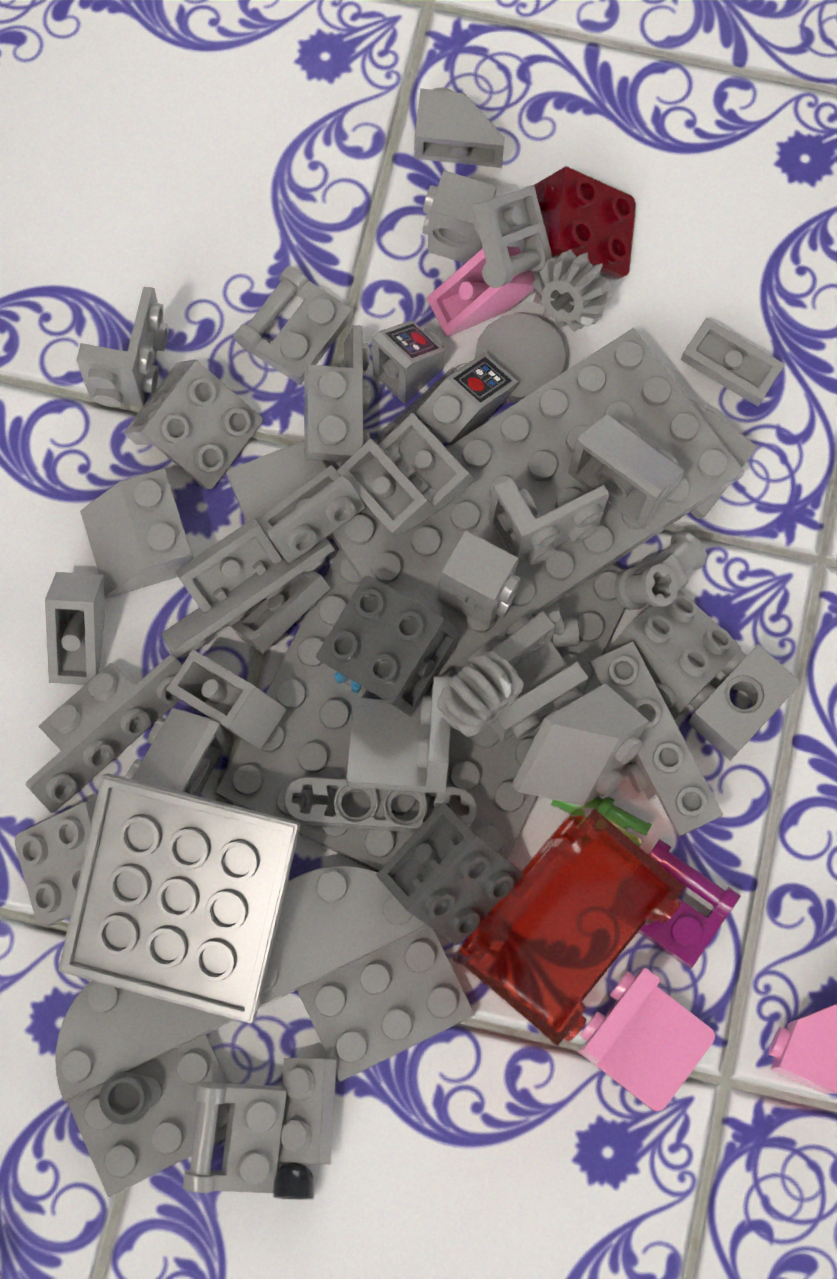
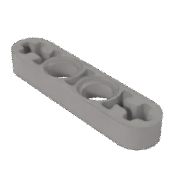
M304 777L293 781L286 789L284 796L285 807L290 818L303 825L415 833L424 823L427 814L426 796L436 797L433 807L437 808L443 802L449 806L450 800H460V808L468 810V815H461L460 817L470 827L474 824L477 812L476 802L472 795L466 790L457 787H446V793L349 787L344 779ZM304 789H311L314 798L329 800L327 790H337L334 798L336 816H326L328 811L327 805H312L310 813H302L300 804L293 803L294 798L302 797ZM358 791L364 793L369 798L371 805L365 815L353 818L344 813L342 801L347 794ZM400 795L412 796L419 804V813L410 821L398 820L391 812L392 802Z

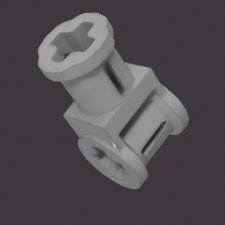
M680 531L671 538L670 545L658 556L646 557L634 568H627L620 572L615 582L617 600L628 610H639L647 604H651L654 607L670 605L675 600L678 590L688 582L686 574L691 570L696 571L705 565L707 557L705 547L698 538L688 532Z

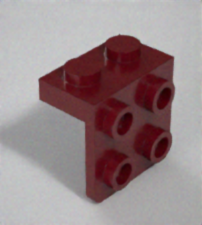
M567 166L534 184L552 258L555 255L560 256L563 252H567L570 249L576 257L588 252L590 264L593 266L603 264L601 268L602 273L616 279L628 275L636 202L633 196Z

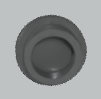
M132 1072L117 1073L111 1076L101 1088L99 1095L100 1108L103 1114L116 1124L128 1125L142 1119L150 1108V1087L138 1074Z

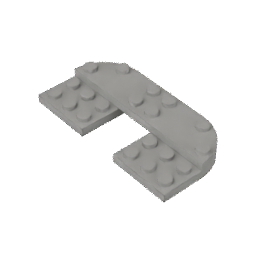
M351 866L321 868L302 874L287 882L259 1003V1008L297 990L328 1058L337 1060L336 1075L339 1082L347 1080L475 1016L434 929L409 913L376 876L377 872ZM92 980L75 998L66 1013L58 1035L55 1059L56 1076L63 1101L68 1103L108 1197L192 1156L199 1103L194 1100L196 1083H229L207 1034L236 1019ZM121 1072L138 1074L148 1083L151 1090V1105L148 1112L139 1121L128 1125L116 1124L110 1121L103 1114L99 1104V1095L103 1084L111 1076ZM230 1103L219 1104L214 1145L224 1141L226 1138Z

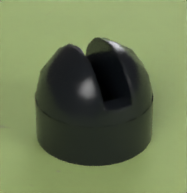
M299 1163L285 1164L276 1174L273 1198L313 1200L315 1183L312 1172L305 1165Z

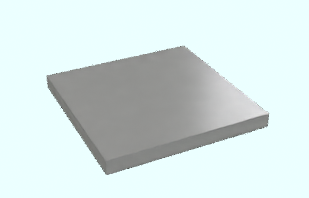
M109 773L103 774L58 972L252 1024L256 1020L301 823Z

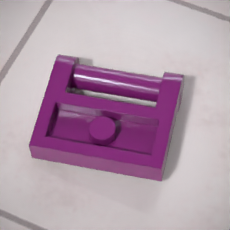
M659 839L609 912L684 966L691 969L726 917L735 907L741 895L729 887L726 890L719 887L669 852L672 847ZM659 867L712 904L714 907L707 918L652 880L651 877L656 869Z

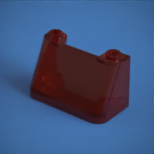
M578 808L564 819L522 870L523 876L515 883L510 894L500 900L479 923L478 928L465 939L453 957V961L556 1046H559L563 1040L570 1042L582 1030L587 1020L582 1015L586 1007L582 1001L644 924L650 925L657 920L664 924L676 913L681 905V900L678 899V896L686 888L595 808Z

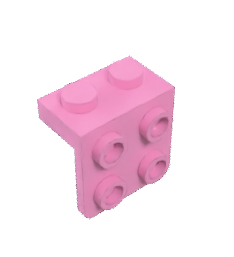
M644 967L635 976L627 971L610 994L616 1000L614 1005L605 1016L597 1011L579 1036L586 1040V1042L578 1052L653 1111H661L668 1105L715 1040V1033L708 1025L657 986L661 979Z

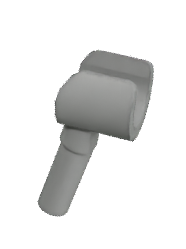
M552 611L548 618L555 625L552 636L553 645L555 647L578 646L579 626L577 618H562L559 612Z

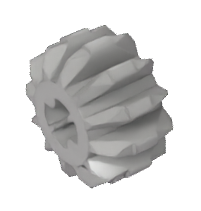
M571 249L563 252L560 256L555 255L553 258H549L542 265L540 273L535 277V281L532 284L538 291L533 302L544 306L543 317L552 316L556 320L557 329L568 324L574 332L582 329L585 325L589 327L591 324H595L603 315L602 312L609 306L612 295L607 291L612 280L600 275L603 264L593 266L589 263L588 252L576 257Z
M494 651L486 652L482 656H477L469 665L464 666L456 676L452 677V681L442 689V694L438 697L436 706L453 728L459 730L466 737L475 736L480 731H484L491 723L496 722L508 710V707L517 700L518 695L522 692L524 682L505 658L502 659Z

